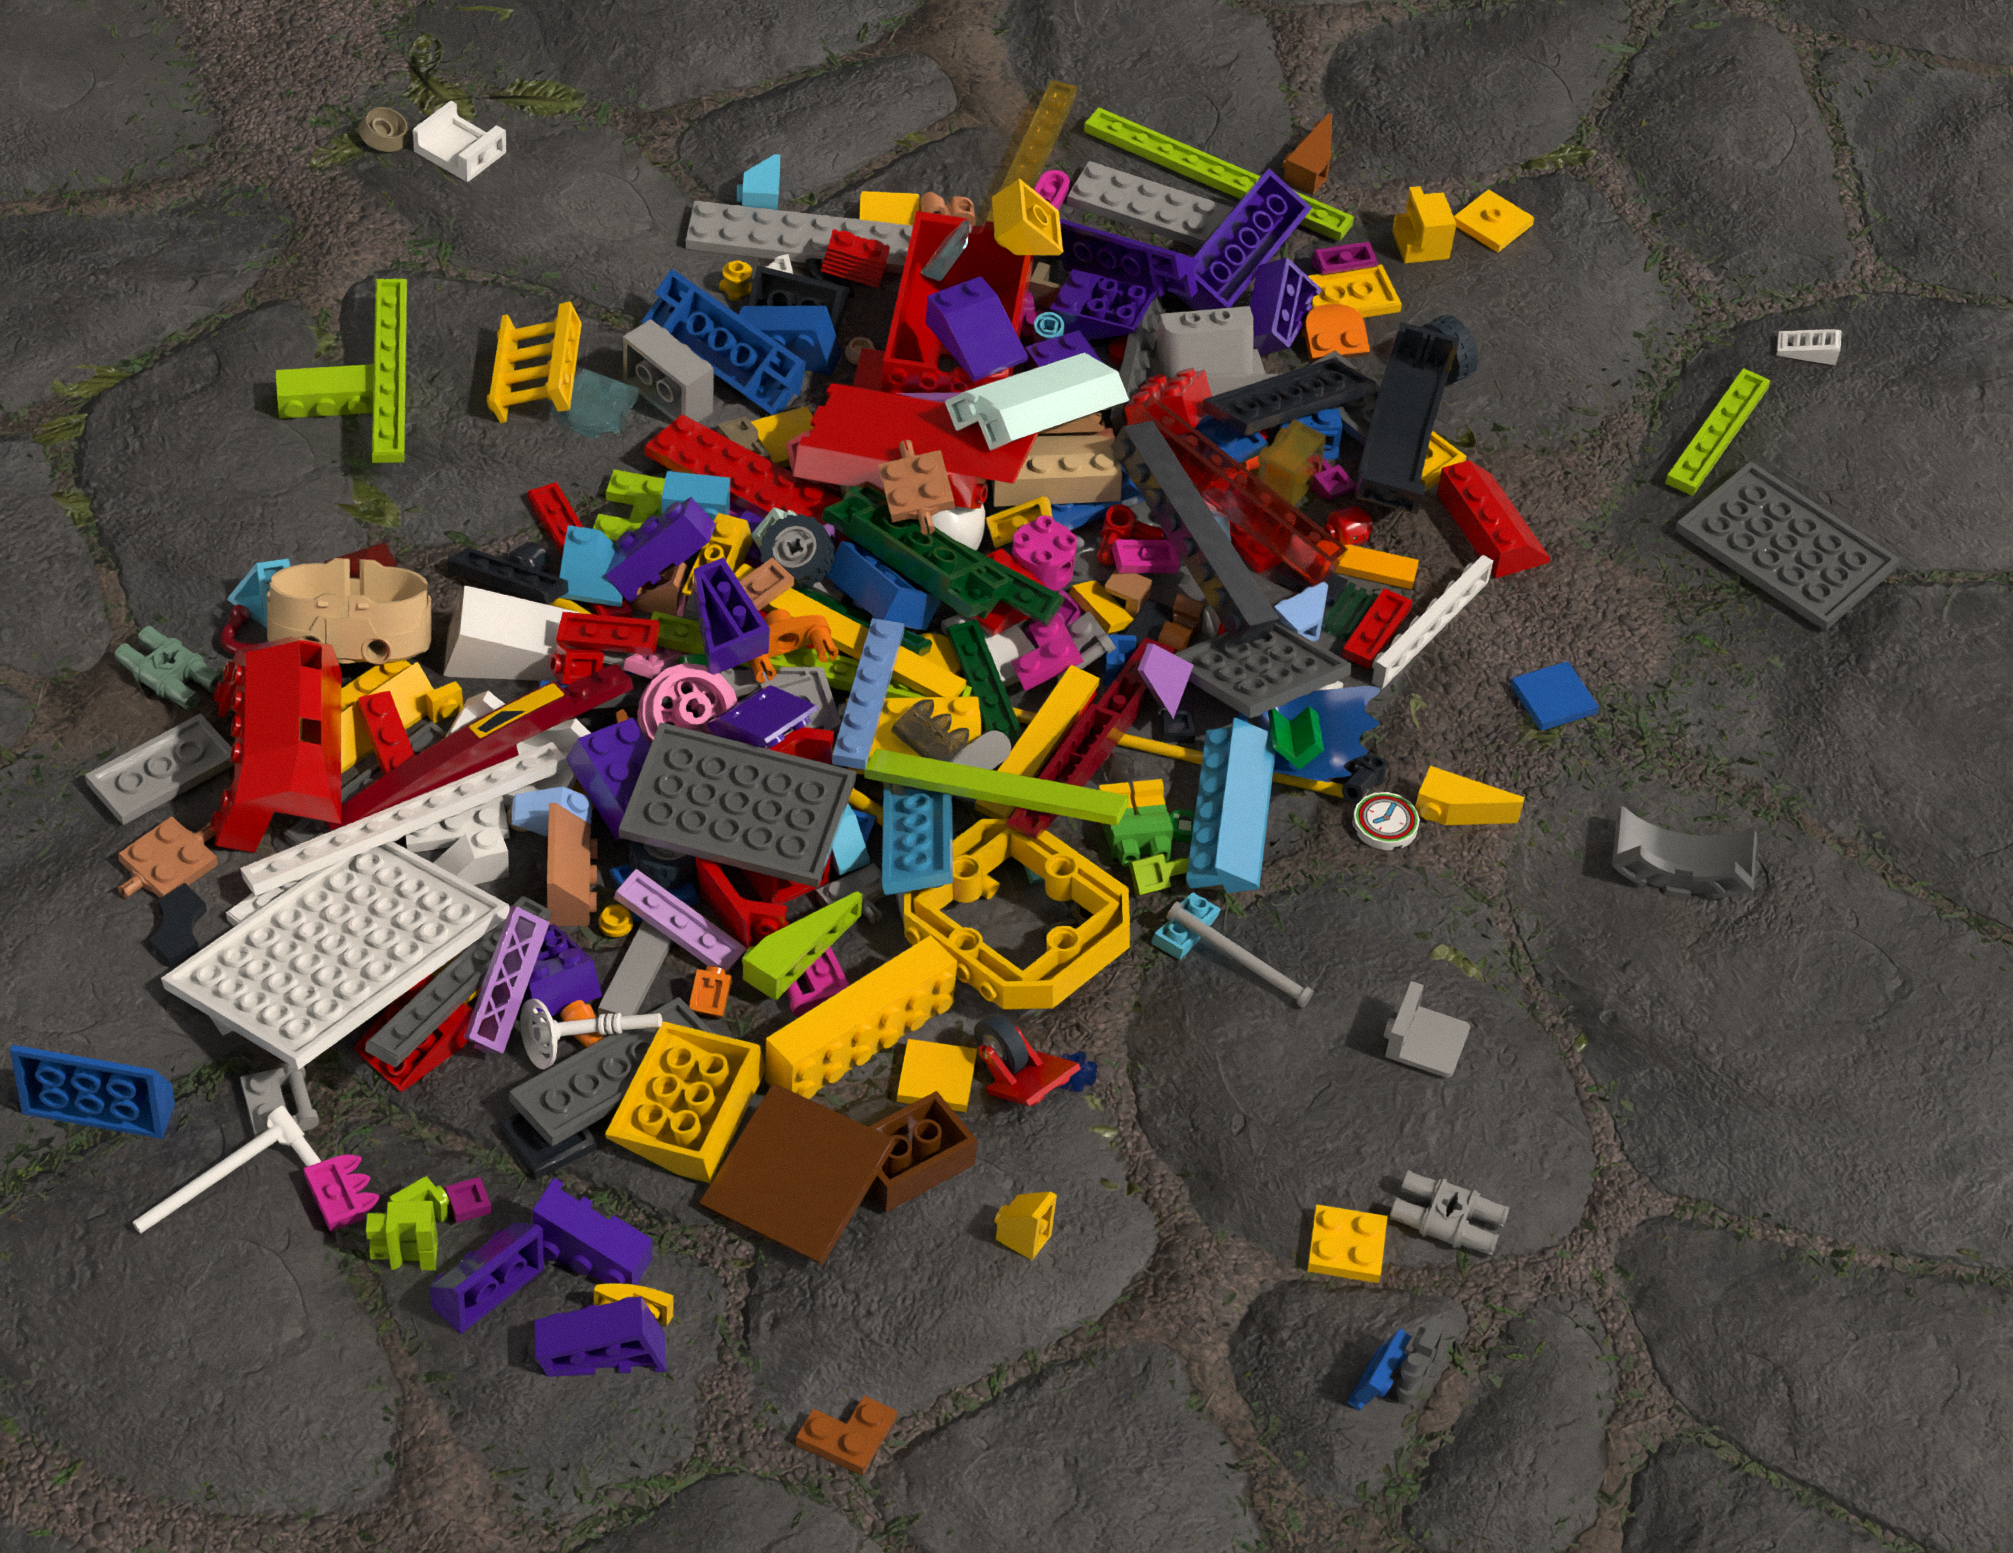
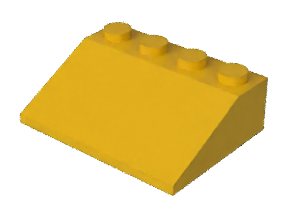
M662 1021V1026L659 1027L605 1133L606 1138L677 1175L711 1183L766 1071L760 1046Z

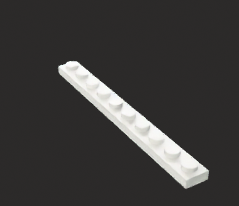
M553 742L244 866L240 868L243 880L255 896L271 892L279 886L294 880L303 879L307 875L326 867L335 866L343 860L358 854H364L387 842L396 841L402 836L419 829L428 828L434 823L451 816L460 815L468 809L483 803H489L495 798L512 791L521 790L529 784L544 778L553 777L556 773L568 769L566 757Z

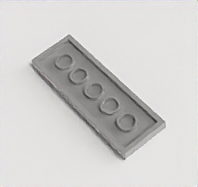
M1091 161L1087 163L1067 196V205L1197 248H1200L1233 208Z

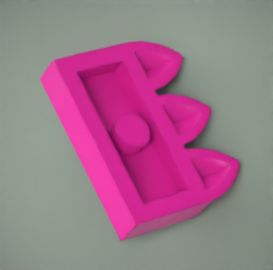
M340 1155L304 1168L306 1181L330 1232L365 1220L364 1213L374 1207L379 1199V1195L374 1193H359L368 1184L370 1176L350 1174L360 1164L362 1159L359 1156Z

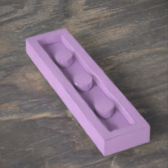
M637 869L615 893L614 899L706 965L725 969L727 971L726 975L740 961L747 950L741 943Z

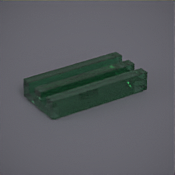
M1352 582L1348 584L1324 618L1321 626L1322 630L1346 641L1350 639L1378 598V594L1374 592L1371 596L1368 595L1367 589L1363 587L1360 590L1355 589L1356 584ZM1353 597L1354 599L1351 601L1347 609L1339 618L1335 626H1332V624L1339 616L1343 608L1346 606L1350 598ZM1360 602H1364V606L1347 630H1341Z

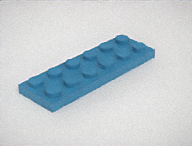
M949 759L941 760V761L950 762ZM884 782L882 885L885 895L905 894L911 890L928 887L939 888L945 884L953 883L952 795Z

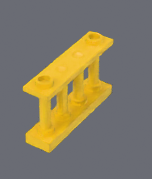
M571 301L559 304L558 315L554 321L515 329L508 314L502 315L501 326L497 330L498 345L490 394L487 395L488 408L491 412L495 413L500 424L506 423L508 407L510 405L548 398V400L553 401L558 412L570 410L582 325ZM555 333L554 339L550 343L517 349L518 341ZM552 355L548 364L514 371L515 362ZM549 376L545 386L511 392V387L514 383Z

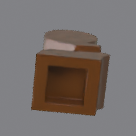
M1178 593L1173 607L1172 623L1169 621L1165 622L1158 642L1175 648L1174 654L1187 649L1189 643H1193L1194 636L1199 633L1202 626L1205 603Z

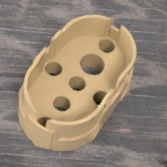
M334 558L325 564L310 563L290 566L279 570L271 577L270 590L266 597L268 641L291 636L331 644L338 663L343 664L353 662L383 664L384 662L402 661L421 654L430 648L431 597L428 596V582L418 573L402 568L384 567L375 560L360 559V579L350 578V559Z

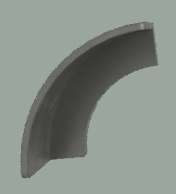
M1622 806L1617 809L1612 866L1629 880L1643 887L1648 883L1665 889L1664 894L1690 898L1691 893L1713 894V899L1741 895L1754 891L1757 832L1751 828L1725 835L1683 834L1652 825Z

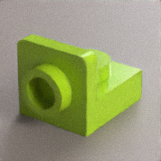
M427 1176L390 1196V1202L433 1201L434 1215L439 1222L442 1223L448 1219L447 1205L449 1204V1198L440 1185L435 1187Z

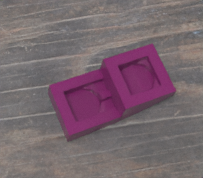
M1320 452L1294 462L1292 470L1311 490L1326 499L1332 500L1355 490V483L1341 466L1331 467Z

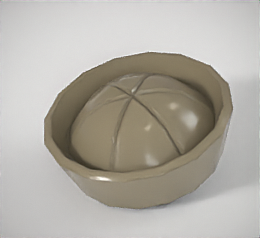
M374 108L366 114L358 125L362 140L370 147L379 151H398L405 147L409 141L406 120L400 113L390 108Z

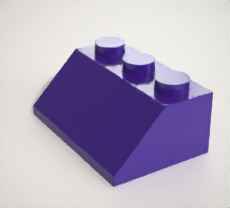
M512 1223L505 1230L495 1232L490 1237L488 1243L476 1252H469L464 1256L459 1265L448 1273L440 1274L430 1286L431 1307L456 1331L462 1334L544 1270L543 1228L538 1224Z

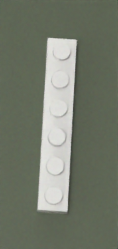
M1482 555L1474 564L1469 563L1461 577L1457 581L1452 580L1446 587L1444 594L1439 599L1434 598L1426 612L1421 617L1416 616L1408 630L1403 635L1398 634L1385 653L1380 652L1376 656L1372 664L1374 669L1372 683L1383 689L1489 582L1493 560Z

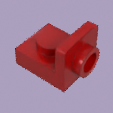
M556 644L555 654H552L550 657V671L559 682L570 685L572 682L582 680L602 669L604 653L600 650L568 649L563 644Z

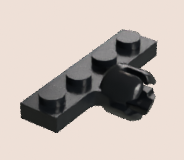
M526 542L509 553L508 557H496L468 547L447 560L449 572L461 575L465 579H473L485 583L489 587L506 590L516 596L535 600L538 603L551 604L569 592L568 580L547 574L550 567L544 564L549 562V554L542 545L535 544L534 542Z

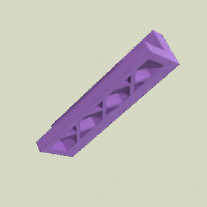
M517 906L510 907L464 1035L465 1039L475 1043V1049L483 1053H504L550 923Z

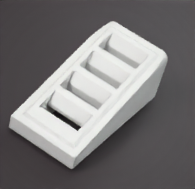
M1841 330L1779 331L1776 356L1836 365L1841 348ZM1787 343H1793V346H1787Z

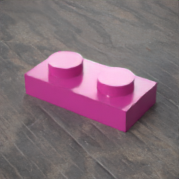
M1115 540L1111 546L1118 573H1177L1181 567L1177 551L1170 540Z

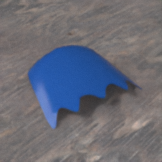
M1358 686L1312 691L1308 695H1303L1287 702L1283 706L1276 707L1275 709L1289 721L1308 706L1314 709L1319 716L1324 751L1300 770L1278 751H1275L1273 772L1323 782H1330L1325 780L1327 778L1350 776L1351 773L1344 768V765L1350 760L1366 755L1368 752L1360 744V736L1379 725L1375 718L1366 713L1365 707L1373 697L1378 695L1380 688ZM1268 711L1258 716L1260 720L1259 728L1270 732ZM1239 712L1238 719L1247 722L1248 717Z

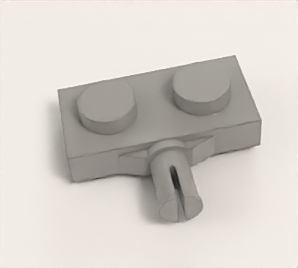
M874 863L817 889L816 900L824 908L858 891L862 894L861 912L868 918L870 923L874 924L875 920L878 922L882 918V913L873 904L878 899L887 896L882 885V872Z

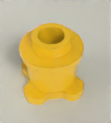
M739 260L727 263L722 271L725 279L719 282V289L725 291L729 295L730 300L738 301L742 296L751 294L753 284L749 283V280L752 277V268L747 263Z

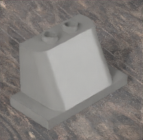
M1250 306L1160 314L1155 358H1150L1151 365L1147 369L1146 383L1148 382L1147 379L1152 376L1165 374L1166 378L1177 376V372L1188 368H1194L1195 372L1205 370L1206 373L1266 374L1258 349H1253V315Z

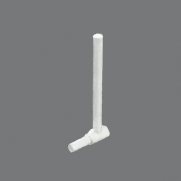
M280 1106L267 1116L268 1130L132 1223L140 1234L276 1141L282 1145L292 1146L307 1167L319 1163L321 1160L303 1136L305 1134L286 1108Z

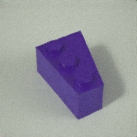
M553 1178L533 1209V1224H538L543 1228L544 1259L563 1263L579 1274L591 1275L603 1280L606 1284L637 1285L652 1261V1239L612 1215L610 1220L590 1208L593 1203L584 1196L578 1201L562 1191L563 1183Z

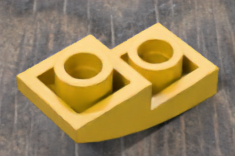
M598 1284L594 1289V1305L613 1303L626 1297L635 1298L642 1296L660 1325L667 1327L673 1317V1295L630 1284Z

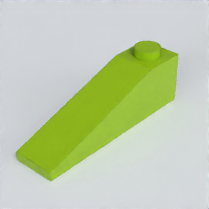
M856 891L766 936L756 947L751 946L745 952L742 959L743 980L776 1001L861 916L862 894Z

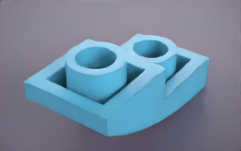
M1193 892L1181 902L1185 911L1208 926L1212 925L1221 910ZM1175 920L1173 922L1168 921L1154 933L1152 944L1180 960L1201 937Z

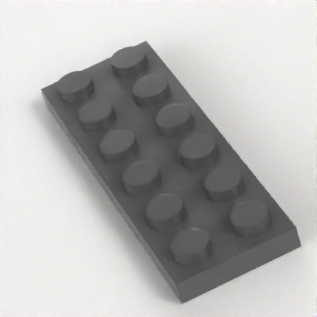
M680 997L649 1013H660L664 1022L715 1034ZM659 1027L623 1030L622 1034L615 1032V1034L609 1035L510 1090L509 1101L552 1147L619 1108Z

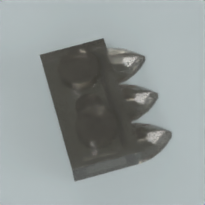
M926 699L915 703L893 725L891 732L921 757L952 763L966 746L969 739V729L958 728L948 733L952 722L951 714H940L931 719L934 701Z

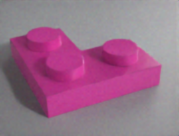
M1057 612L1048 627L1040 622L1029 626L1039 648L1011 661V664L1024 690L1027 691L1067 671L1070 665L1077 666L1084 661Z

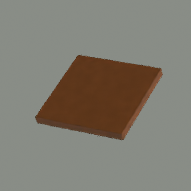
M773 1083L699 1203L702 1208L823 1266L896 1143L891 1137Z

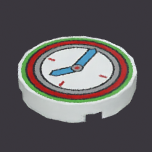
M1389 792L1373 793L1364 797L1356 805L1352 820L1353 827L1355 826V829L1358 831V837L1369 846L1381 850H1393L1394 847L1402 845L1401 848L1409 845L1416 838L1420 822L1418 811L1410 801L1400 795Z

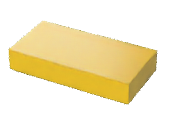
M1097 581L1072 585L1069 595L1086 613L1090 611L1107 634L1128 629L1134 621L1127 611Z

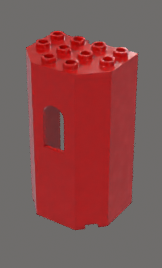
M916 211L883 360L881 391L891 393H963L1011 377L1014 366L973 381L963 368L955 367L954 371L949 373L940 371L938 368L941 358L956 359L926 324L927 296L981 276L997 294L1018 338H1020L1034 255H1015L1006 247H1001L994 238V222L985 221L981 226H973L968 222L967 218Z

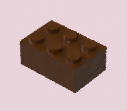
M938 1091L869 1126V1128L893 1138L896 1143L868 1189L885 1213L975 1165L977 1139Z

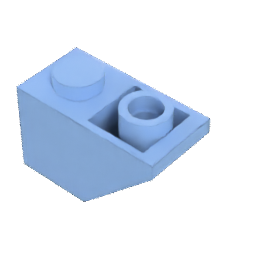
M1322 582L1314 587L1306 588L1300 594L1288 600L1280 601L1274 606V611L1279 617L1278 622L1313 642L1319 640L1328 585Z

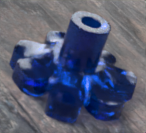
M1080 1051L1072 1055L1068 1053L1061 1055L1060 1058L1079 1063L1081 1069L1070 1076L1067 1083L1059 1087L1067 1089L1072 1084L1074 1091L1082 1092L1084 1090V1083L1088 1086L1093 1085L1097 1078L1096 1062H1086V1053Z

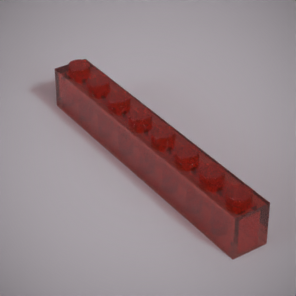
M1153 395L1135 408L1126 426L1153 421L1202 498L1314 586L1325 582L1334 574L1348 548Z

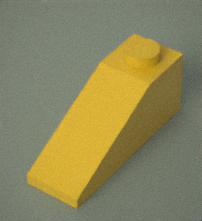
M1430 766L1418 793L1415 808L1418 811L1419 817L1443 825L1518 823L1525 797Z

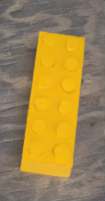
M931 935L767 1037L764 1080L770 1086L776 1083L810 1099L817 1090L828 1083L837 1082L844 1073L856 1065L861 1066L865 1064L872 1055L881 1049L890 1048L906 1033L918 1030L931 1017L936 1014L945 1013L954 1002L957 960Z

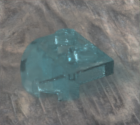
M583 369L573 383L570 410H566V416L571 422L572 429L581 435L599 438L600 433L613 430L614 434L618 433L625 427V417L639 398V388Z

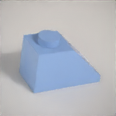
M563 786L519 793L513 797L511 824L548 837L549 803H557L591 824L592 801L589 796Z

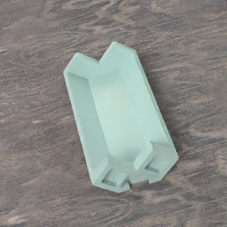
M1082 353L965 391L944 402L956 431L979 422L991 451L1028 435L1101 410L1112 409L1129 401L1118 371L1088 354Z

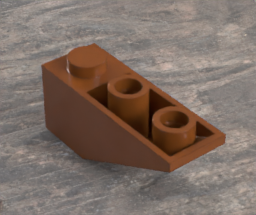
M1328 113L1321 122L1317 121L1311 133L1299 141L1293 153L1289 152L1286 155L1282 164V168L1285 169L1283 182L1314 195L1327 180L1331 159L1332 114Z

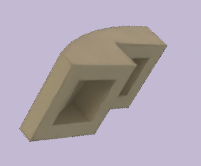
M746 416L717 424L719 434L771 461V455L759 442L758 430Z

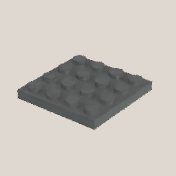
M1280 622L1275 624L1271 632L1264 639L1236 645L1229 633L1225 632L1174 654L1193 664L1188 679L1189 682L1248 718L1258 717L1266 711L1283 706L1289 701L1303 695H1308L1312 691L1329 684H1334L1338 680L1351 675V663Z

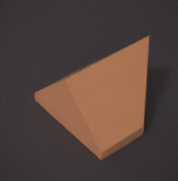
M684 562L679 566L673 564L658 573L661 579L654 585L649 580L637 591L638 597L629 603V606L634 610L649 613L656 611L676 616L682 584H686L692 570Z

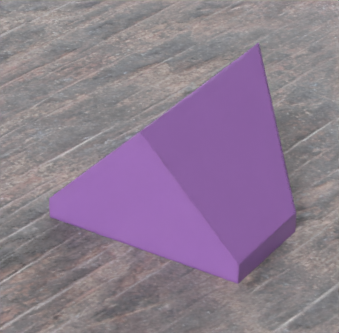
M1148 643L1138 672L1159 707H1165L1174 719L1193 664L1155 644Z

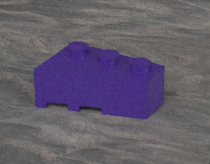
M1287 257L1258 265L1250 309L1253 315V349H1258L1260 356L1290 348L1302 326L1300 320L1312 308L1311 300L1314 296L1319 295L1322 290Z
M692 497L682 503L674 502L662 515L657 518L655 516L649 517L639 529L634 532L628 530L618 538L616 542L618 544L605 576L631 603L638 597V589L650 580L654 585L661 579V576L658 574L672 563L679 566L709 543L716 524Z
M724 557L695 568L693 594L708 672L715 675L769 653L770 629Z
M642 1296L635 1298L626 1297L620 1301L604 1305H590L584 1309L568 1313H554L548 1317L535 1320V1358L548 1377L596 1375L595 1368L619 1367V1374L631 1373V1367L655 1366V1372H667L665 1333Z

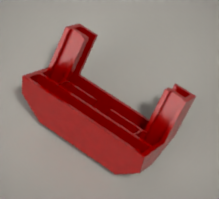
M291 636L237 649L232 662L227 661L225 664L223 683L218 682L214 692V702H219L218 716L225 717L230 704L231 710L236 711V716L233 718L231 725V736L235 737V742L230 753V762L235 763V777L230 789L224 790L222 793L220 811H214L211 831H215V846L255 853L274 811L341 824V668L331 644ZM300 717H302V734H301V737H300Z

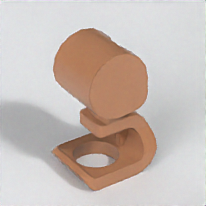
M927 192L922 195L919 211L928 213L937 211V214L967 218L968 222L975 226L974 206L969 198L954 196L950 198L948 205H945L944 199L933 192Z

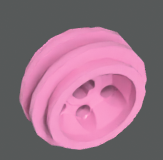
M683 663L666 668L646 686L638 702L637 722L650 745L653 742L660 722H672L678 727L713 735L706 724L707 720L717 717L737 704L738 701L734 689L720 673L712 675L708 672V667L705 665ZM690 687L692 692L685 695L681 692L680 688ZM663 698L671 699L672 707L670 709H665L661 705ZM686 705H691L692 710L698 711V718H694L692 712L686 711Z

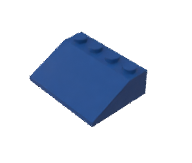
M17 1045L11 1046L10 1054L23 1115L163 1139L175 1106L172 1083L156 1070Z

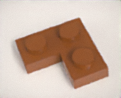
M863 1396L846 1424L813 1409L796 1436V1446L863 1476L897 1419V1410L867 1396Z

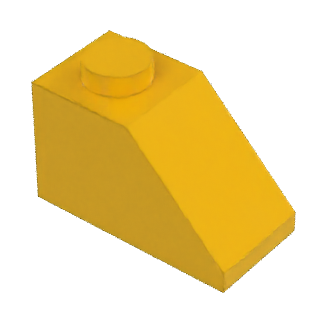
M1051 1191L1017 1194L1009 1206L1004 1204L995 1217V1223L997 1224L996 1240L1033 1260L1052 1235L1057 1195Z

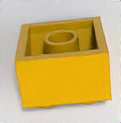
M1020 178L992 197L994 238L1001 247H1006L1015 255H1060L1063 253L1059 210Z

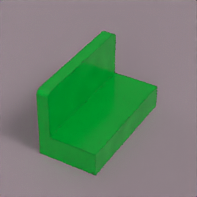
M1310 706L1291 721L1275 708L1268 711L1273 748L1299 770L1324 751L1319 716Z

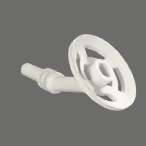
M538 999L527 1000L522 1007L520 1017L521 1035L525 1050L532 1063L540 1069L550 1068L553 1065L557 1054V1041L560 1039V1036L600 1032L601 1035H607V1033L611 1035L615 1034V1032L622 1034L623 1030L662 1026V1016L660 1013L622 1016L621 1013H615V1015L611 1013L607 1014V1016L600 1014L599 1018L557 1023L556 1020L552 1019L546 1006ZM538 1007V1008L542 1009L543 1011H542V1012H538V1011L536 1010V1008ZM542 1052L545 1054L550 1053V1058L544 1057Z

